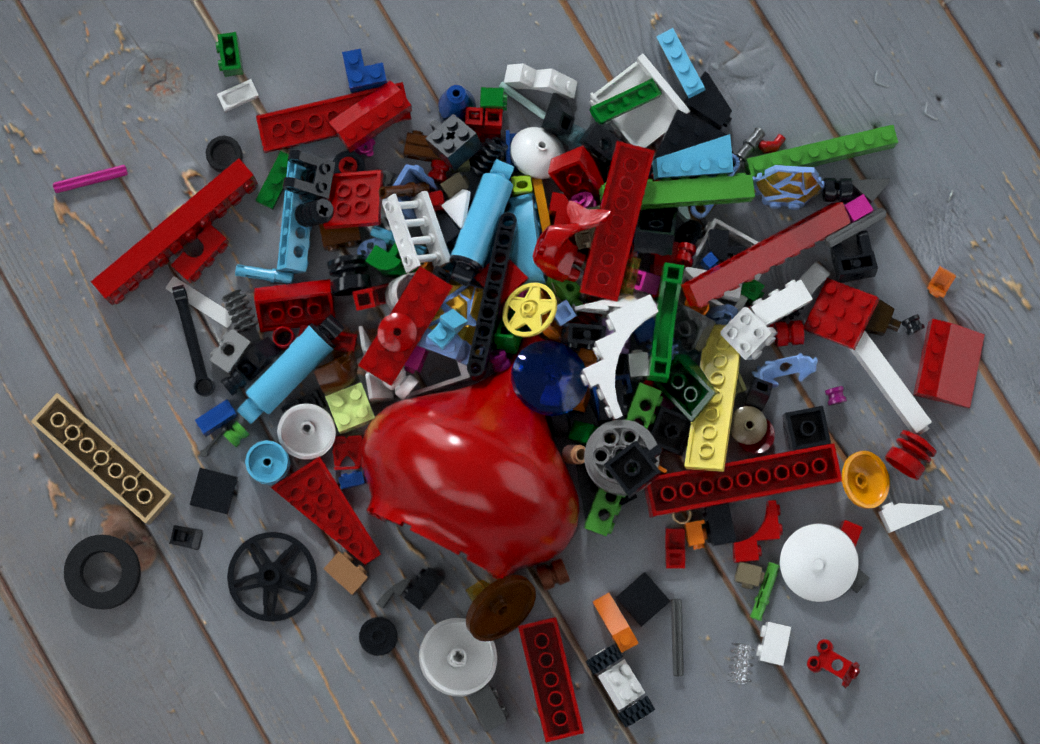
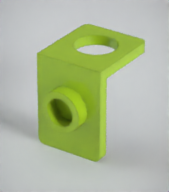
M530 175L511 177L513 197L532 192Z

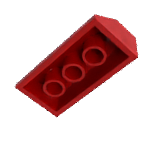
M390 80L328 123L351 153L412 112V106L402 91Z
M331 279L254 288V303L260 332L274 331L281 326L291 329L299 328L300 325L309 326L311 323L320 325L330 314L336 318Z

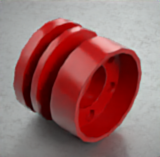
M902 430L900 433L901 438L896 439V443L900 448L892 446L884 458L891 466L904 475L919 480L925 471V466L920 461L929 464L932 461L930 457H934L937 451L921 436L907 430Z

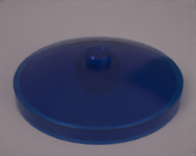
M548 340L534 342L526 346L518 354L512 365L511 381L515 393L528 408L543 415L556 416L572 411L582 401L588 385L584 386L580 375H583L581 371L586 368L583 361L571 348L559 342Z

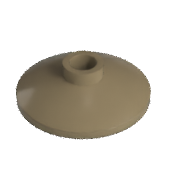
M744 406L733 412L730 433L737 442L751 445L759 442L764 437L767 430V421L759 409L752 406ZM748 421L752 423L751 429L746 426Z

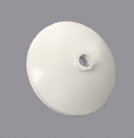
M538 127L521 130L515 135L510 145V156L514 165L523 174L530 175L531 178L535 179L550 178L548 170L551 159L565 153L563 144L557 136Z
M299 404L291 407L282 415L278 424L277 434L281 446L290 455L299 459H315L324 455L331 448L335 440L336 428L332 417L323 408L313 404ZM310 425L311 428L305 429L304 426Z

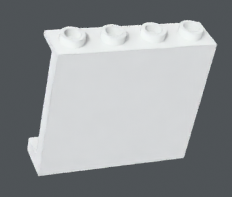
M641 54L637 61L594 94L593 92L590 93L589 103L591 106H594L653 78L662 93L659 98L606 122L607 125L610 124L613 127L612 131L618 139L621 138L628 144L648 148L666 133L677 109L688 115L690 110L648 58Z

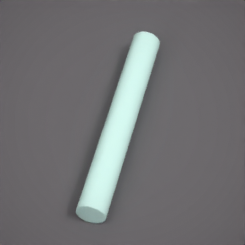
M503 81L498 88H504L505 93L544 120L545 111Z

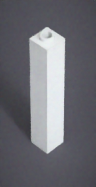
M864 331L856 349L850 350L910 432L923 434L930 429L927 425L932 423V421L866 331Z

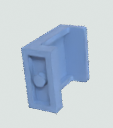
M406 164L393 184L394 186L405 185L408 182H414L415 184L426 182L429 185V191H437L439 189L434 184L435 181L424 173V169L416 164L414 166ZM403 196L397 198L399 202L411 201L410 199L413 197ZM414 208L402 209L405 220L417 219Z

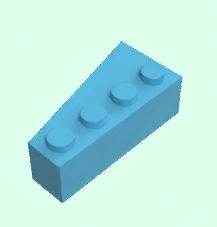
M730 134L656 158L652 161L654 180L663 178L679 179L681 177L695 178L702 175H708L709 177L720 174L730 175L733 173Z

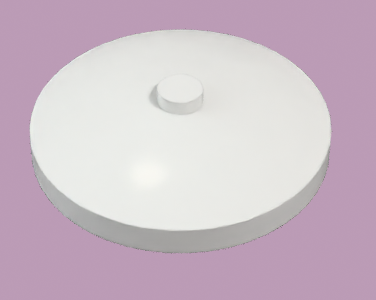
M810 524L796 530L785 542L780 555V569L788 587L798 596L815 602L830 601L843 595L853 584L859 567L858 553L852 540L843 531L828 524Z
M450 618L434 625L425 635L420 646L419 662L425 678L435 689L451 696H468L481 690L493 677L497 666V650L494 641L485 642L475 639L467 630L466 619Z

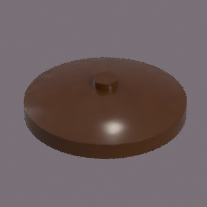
M509 575L491 583L479 593L470 605L466 615L467 630L475 639L485 642L497 640L511 633L531 612L536 600L535 587L526 577L521 575Z

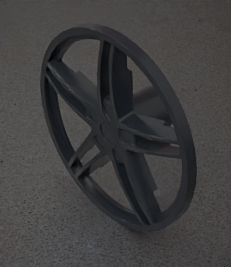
M280 532L261 533L246 540L234 553L228 567V588L234 602L247 615L268 622L286 620L298 614L311 600L317 584L316 564L310 551L298 539ZM266 538H280L293 544L275 562H272L257 541ZM251 544H255L266 560V563L261 565ZM297 546L298 550L285 566L281 565L280 563ZM248 548L259 571L234 580L233 575L236 562L241 553ZM300 551L304 553L310 566V585L286 574L287 569ZM257 578V584L239 588L234 587L235 584ZM287 579L308 588V592L286 586ZM262 587L263 615L249 609L240 600L236 592ZM280 588L305 596L302 602L293 610L281 615H275L278 590ZM268 592H274L271 616H268Z

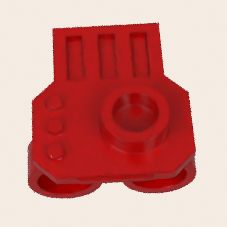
M823 639L817 644V650L820 653L819 657L811 656L807 660V667L811 672L818 673L822 669L829 671L843 680L842 686L845 689L849 686L852 679H856L860 673V665L857 662L853 664V662L834 652L833 644L827 639ZM827 644V649L822 650V645ZM816 660L818 662L816 666H811L812 661ZM835 660L843 662V667L839 671L832 668V663Z

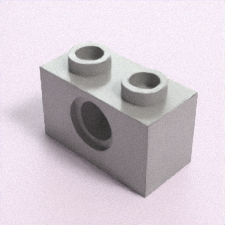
M233 329L230 332H225L221 338L222 343L220 346L215 347L210 353V361L230 376L253 345L251 341ZM234 347L232 355H225L226 348Z

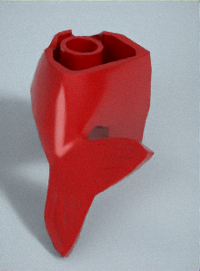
M569 201L567 214L571 223L548 226L537 239L533 251L535 265L546 276L560 282L565 280L576 282L580 276V271L572 268V265L575 264L581 267L586 255L577 251L578 247L570 242L568 238L581 230L603 224L611 215L609 210L586 209L574 201Z

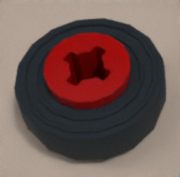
M348 150L340 152L333 160L335 162L333 174L359 172L366 169L363 158L355 151L351 153Z

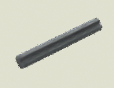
M879 208L824 239L825 245L832 248L884 219L887 213L886 210Z
M672 599L673 676H683L682 600Z

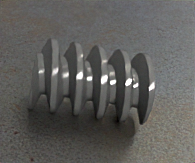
M241 289L230 292L222 298L223 302H227L225 307L230 309L228 314L233 316L231 321L236 323L234 329L239 330L237 331L238 333L247 331L258 324V321H251L255 314H248L252 307L246 308V305L250 302L249 300L243 301V298L247 295L246 293L240 294Z

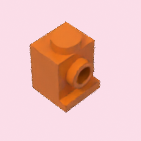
M704 520L684 524L688 547H693V550L705 548L704 544L705 540H707L706 529L702 528V525L705 524Z

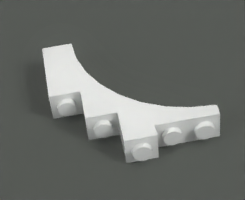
M650 294L606 316V325L609 331L613 330L614 333L595 341L593 351L597 359L601 358V361L581 371L583 375H580L584 386L588 385L589 389L595 386L598 387L596 393L600 400H604L607 406L604 407L606 414L609 418L612 417L613 420L623 416L617 402L615 390V370L620 352L632 332L659 312Z

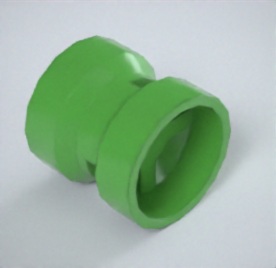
M237 421L232 424V429L226 430L223 433L235 447L240 445L242 438H247L250 435Z

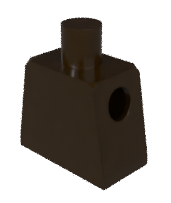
M879 300L866 326V333L883 336L887 328L898 332L901 321L892 318L895 309Z

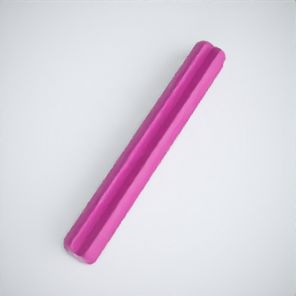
M120 165L54 182L53 189L56 193L126 176L128 175L125 165Z

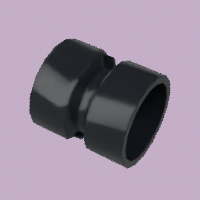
M824 177L823 202H835V200L843 203L851 202L853 192L852 178H840L837 181L836 178Z

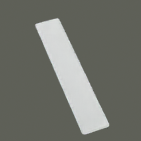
M172 277L166 286L168 291L173 293L172 287L184 284L190 305L226 328L230 326L233 316H229L228 310L178 278Z

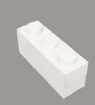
M794 279L785 284V289L781 291L776 289L770 292L767 299L762 300L760 298L751 303L752 307L750 310L766 326H769L807 305L813 299L802 280L796 282Z

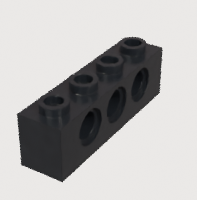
M596 122L590 124L579 143L590 154L596 155L600 163L610 166L616 141H622ZM600 140L604 143L603 150L599 147ZM651 165V168H650V172H649L648 179H649V177L651 176V174L653 173V166H652V165Z

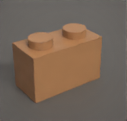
M338 552L323 569L354 596L369 579L366 576L368 572L361 565L356 567L352 563L354 559L349 554Z

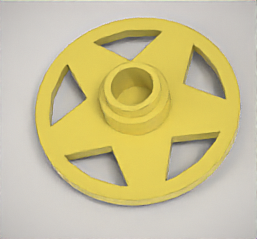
M528 283L514 290L507 298L503 307L502 316L506 328L512 334L519 337H532L543 332L552 323L556 315L557 300L555 294L549 287L541 283ZM529 289L525 298L516 297L522 291ZM541 289L548 292L551 299H541ZM509 306L516 312L510 321L508 320ZM550 312L548 319L542 325L541 316ZM526 324L532 330L530 332L516 331Z

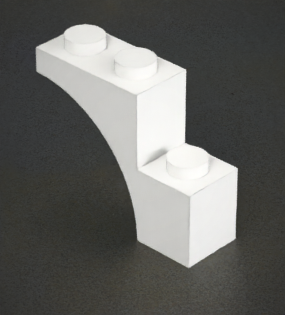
M525 64L507 65L504 79L505 84L516 89L557 93L566 99H574L578 82L554 69L535 70Z

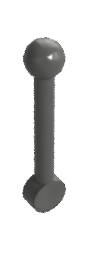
M224 424L222 426V430L211 441V443L206 447V449L200 451V455L202 457H206L208 455V451L216 443V441L222 436V434L226 430H229V426L227 424Z

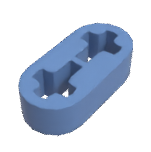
M726 304L710 308L706 317L714 320L717 325H726L739 311L733 305Z

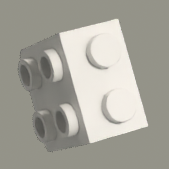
M748 307L742 308L720 332L721 336L745 360H756L762 354L761 350L766 345L769 346L775 341L776 338L774 336L778 333L773 327H767Z

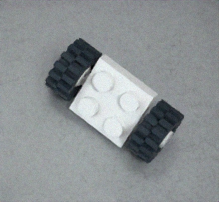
M616 643L608 648L599 651L585 662L593 675L606 668L607 671L598 677L618 710L628 705L627 708L617 714L626 728L653 712L655 707L648 696L635 702V699L643 695L645 691L625 659L613 666L614 662L624 657Z

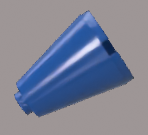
M460 85L449 87L441 95L438 103L439 112L444 119L454 114L464 123L466 107H476L473 95Z

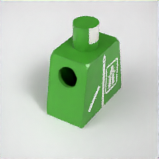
M548 277L546 286L555 294L557 304L567 300L574 311L576 306L584 305L579 300L581 293L579 292L580 286L577 282L569 280L560 282Z

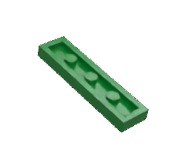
M652 78L592 106L589 111L595 121L602 125L659 98L662 93Z

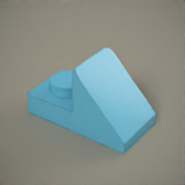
M454 309L439 317V324L427 336L429 340L442 350L468 323V320Z

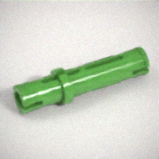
M768 563L763 583L758 595L754 598L755 604L750 617L757 621H762L765 608L770 603L768 600L780 568L775 563Z

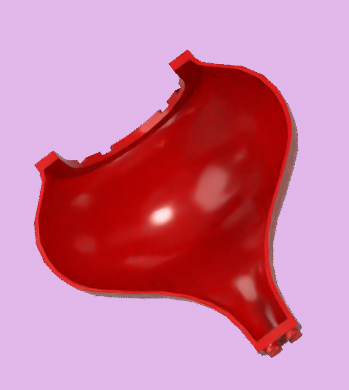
M540 334L532 337H523L517 354H513L509 358L511 361L510 367L502 372H495L486 379L467 387L405 399L384 408L370 422L365 430L360 446L361 466L371 493L370 504L366 509L368 514L385 523L389 520L401 527L404 524L411 526L410 531L457 555L460 552L467 555L466 559L483 568V570L489 573V576L497 580L512 575L516 571L548 562L562 553L572 540L579 521L580 506L577 491L553 440L547 422L545 405L539 404L549 374L559 354L558 343L551 339L546 341L540 338Z

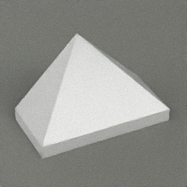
M462 189L441 205L454 224L462 229L467 216L471 193L466 189Z

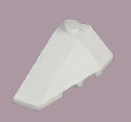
M632 290L630 294L619 296L618 301L609 299L576 306L575 311L608 315L649 294H643V291Z
M359 326L362 352L365 355L372 343L363 326ZM366 371L367 374L365 376L371 404L393 401L396 389H388L382 384V380Z

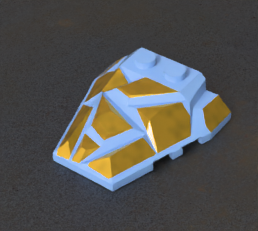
M774 165L765 170L764 176H762V173H758L757 177H753L755 195H762V203L769 205L773 209L785 206L791 210H799L825 188V182L822 181V177H819V173L814 167Z
M450 280L449 284L453 288L417 346L467 365L484 289L471 284L466 287ZM454 309L467 319L468 323L442 350L429 340L427 336L439 324V317ZM484 330L480 332V336H483ZM483 348L477 349L475 353L482 355Z

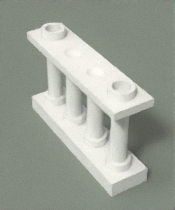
M421 191L411 198V201L399 202L396 194H392L383 200L382 204L406 273L413 271L420 266V263L432 262L434 267L439 266L440 268L450 263V254L428 191ZM414 208L417 219L405 220L402 209ZM420 226L423 236L411 238L408 227ZM426 244L429 254L417 255L414 245Z

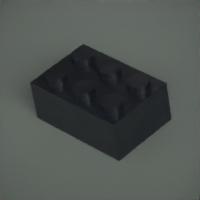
M678 207L640 210L635 230L633 251L642 254L655 253L661 256L672 255Z

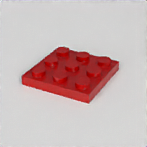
M382 170L333 174L329 199L327 200L333 205L334 214L330 221L323 223V227L325 229L380 225L382 199L379 197L378 191L383 186Z
M827 278L803 326L804 331L855 350L880 299L872 294Z

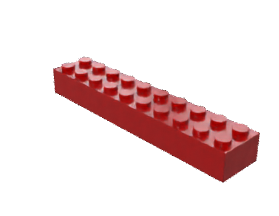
M238 158L90 282L111 305L119 304L124 300V295L129 291H135L142 280L149 279L154 274V270L165 266L172 255L179 254L184 249L183 246L185 244L195 241L198 236L197 234L209 224L213 225L212 222L215 219L225 216L228 212L227 209L232 205H238L245 194H251L258 184L255 176Z
M835 443L725 463L724 472L690 469L659 475L644 491L649 516L653 518L842 482Z

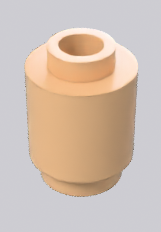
M582 445L565 446L562 450L564 462L567 464H583L585 462V447Z

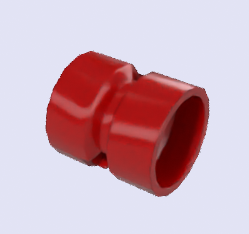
M793 320L789 324L785 321L775 322L776 331L778 332L775 339L776 347L788 346L789 343L792 345L804 344L802 320Z

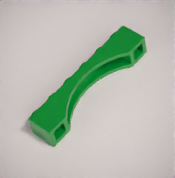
M665 262L662 267L657 302L659 312L655 317L647 380L666 383L669 379L674 326L684 265Z

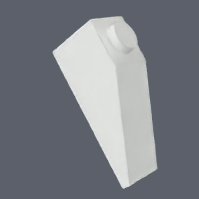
M891 502L882 506L883 510L878 513L887 533H890L944 510V508L939 505L898 503L894 505Z

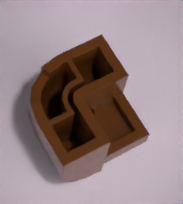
M353 350L334 357L333 361L314 369L317 381L326 396L349 387L356 379L358 364Z

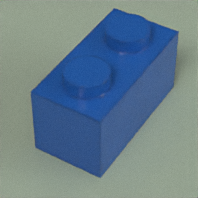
M710 252L701 260L700 265L705 270H709L717 266L719 260Z
M359 470L352 471V474L349 475L344 473L340 475L341 477H338L342 490L365 484L362 471L359 472Z

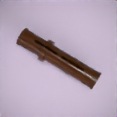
M408 182L405 185L382 186L379 188L378 194L381 199H386L392 194H396L397 197H415L421 191L429 192V185L426 182L416 184Z

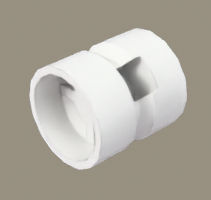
M402 368L392 386L384 381L382 384L388 389H396L395 394L400 399L405 400L419 381L412 375L406 376V371Z

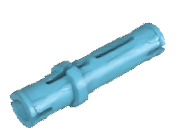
M377 225L373 226L374 228H372L370 236L385 241L387 245H394L395 239L392 230L389 231ZM420 244L414 245L417 255H425L427 247Z
M237 264L235 276L267 280L273 284L276 282L292 284L294 280V273L278 271L276 268L264 269Z

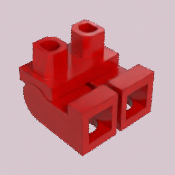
M466 107L465 124L477 133L481 142H485L486 138H500L503 109L486 108L485 119H483V108Z

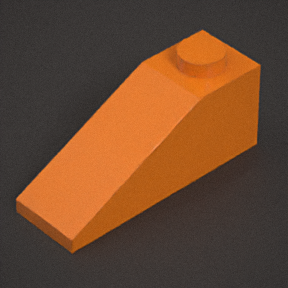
M610 593L592 602L621 653L639 644Z

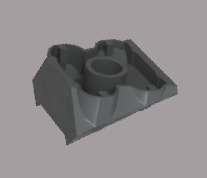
M678 302L673 337L681 342L682 348L686 351L695 349L700 352L706 346V342L716 323L714 320Z

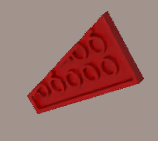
M321 457L316 458L270 487L364 565L382 555Z

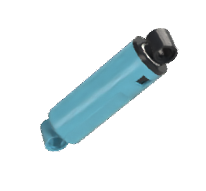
M496 159L490 173H484L481 177L463 227L459 232L455 247L449 258L450 263L454 265L451 272L452 276L449 280L468 287L473 274L482 272L498 228L499 219L505 210L513 189V184L509 179L514 166Z
M331 314L318 327L311 323L289 345V348L247 389L246 394L249 398L236 411L250 424L263 411L270 414L337 347L332 341L345 327Z

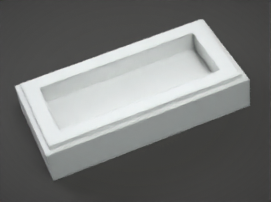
M251 79L217 94L225 112L259 98Z

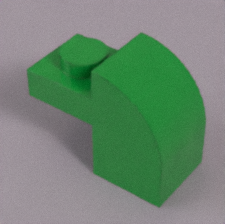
M396 242L389 253L375 245L366 259L369 265L386 273L394 272L403 265L402 261L398 259L400 254Z

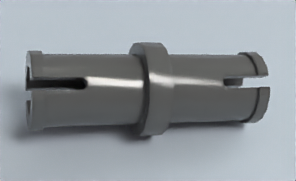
M755 128L750 137L743 141V146L735 154L741 163L745 162L748 156L757 149L758 143L765 136V132L761 128Z

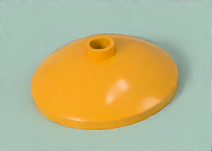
M869 451L855 452L847 458L842 469L843 488L848 498L855 505L864 509H870L884 502L889 492L890 480L885 464L876 454Z

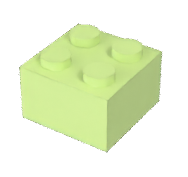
M362 383L325 396L341 435L370 424L375 418Z

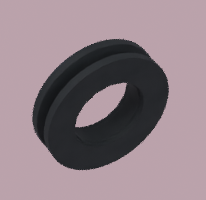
M94 535L83 539L72 548L64 565V581L69 593L82 605L94 609H112L125 603L135 593L141 577L140 562L133 548L125 541L110 535ZM100 552H108L114 555L119 560L122 568L118 584L106 592L92 590L86 584L83 576L87 560Z

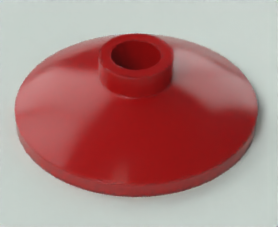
M390 314L379 324L378 339L381 345L391 352L406 351L416 340V326L412 319L404 314ZM395 329L401 330L399 336L394 335L393 331Z

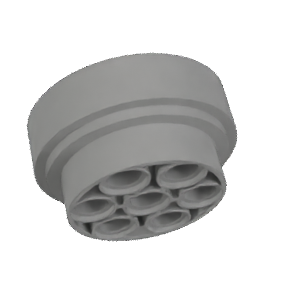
M614 420L601 425L590 436L585 447L584 461L590 478L601 490L612 495L627 496L616 480L607 476L608 470L604 466L618 451H622L631 444L625 441V436L633 433L636 436L634 441H637L642 449L647 447L651 450L657 445L652 434L644 426L634 421ZM609 434L616 437L615 442L612 444L605 442V438ZM599 452L607 454V458L604 461L596 459V455ZM657 456L658 462L655 465L659 468L660 456Z

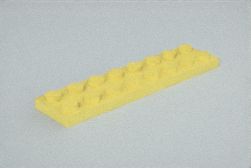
M715 324L706 342V346L702 349L700 368L717 394L694 422H691L684 464L685 469L724 472L741 355L720 334L726 325Z

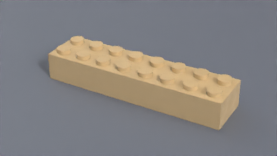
M56 393L32 419L31 422L144 523L150 525L175 497L173 493L62 395Z

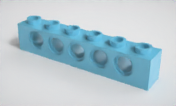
M288 161L286 177L302 180V175L304 181H306V168ZM285 190L277 270L299 274L306 272L309 264L307 258L312 226H301L296 221L294 214L297 206L313 200L304 197L301 200L299 194Z

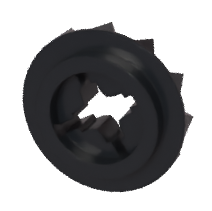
M696 220L685 222L676 233V242H688L696 245V241L701 239L700 235L703 233V226Z

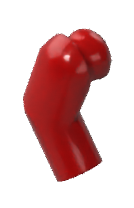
M778 134L774 141H760L758 148L763 153L777 152L786 138Z

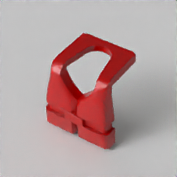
M361 435L348 436L347 438L345 436H335L332 445L334 470L360 469ZM348 456L353 460L355 466L341 467L340 464Z

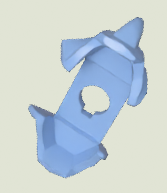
M799 353L798 355L778 360H767L762 367L757 366V372L752 371L751 373L756 378L772 383V388H776L779 386V383L774 378L800 373L799 382H802L809 374L816 371L818 359L817 357L812 359L808 355L803 356L802 353ZM781 364H792L789 369L785 371L780 370Z

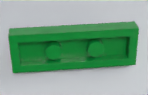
M280 151L255 200L257 203L272 210L284 190L282 188L283 181L287 174L289 154Z

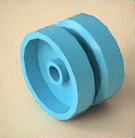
M265 440L257 442L250 448L245 460L247 471L251 477L264 485L277 484L285 479L290 471L291 462L288 453L281 445L274 441ZM269 459L271 461V464L265 466L264 464H266V460Z

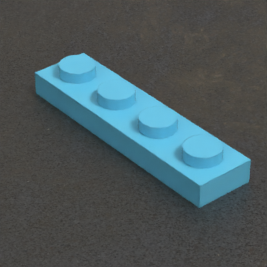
M672 28L656 36L688 98L705 91L706 89L674 29Z

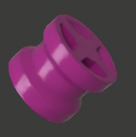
M497 349L490 353L489 363L493 364L494 372H502L510 367L511 361L509 358H506L504 349Z
M843 386L825 390V395L829 398L828 406L847 402V398L843 395Z

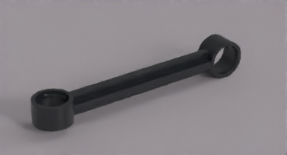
M184 284L172 287V292L178 307L196 376L194 389L200 396L207 397L214 392L215 385L207 376ZM202 380H208L211 384V389L208 393L198 391V384Z

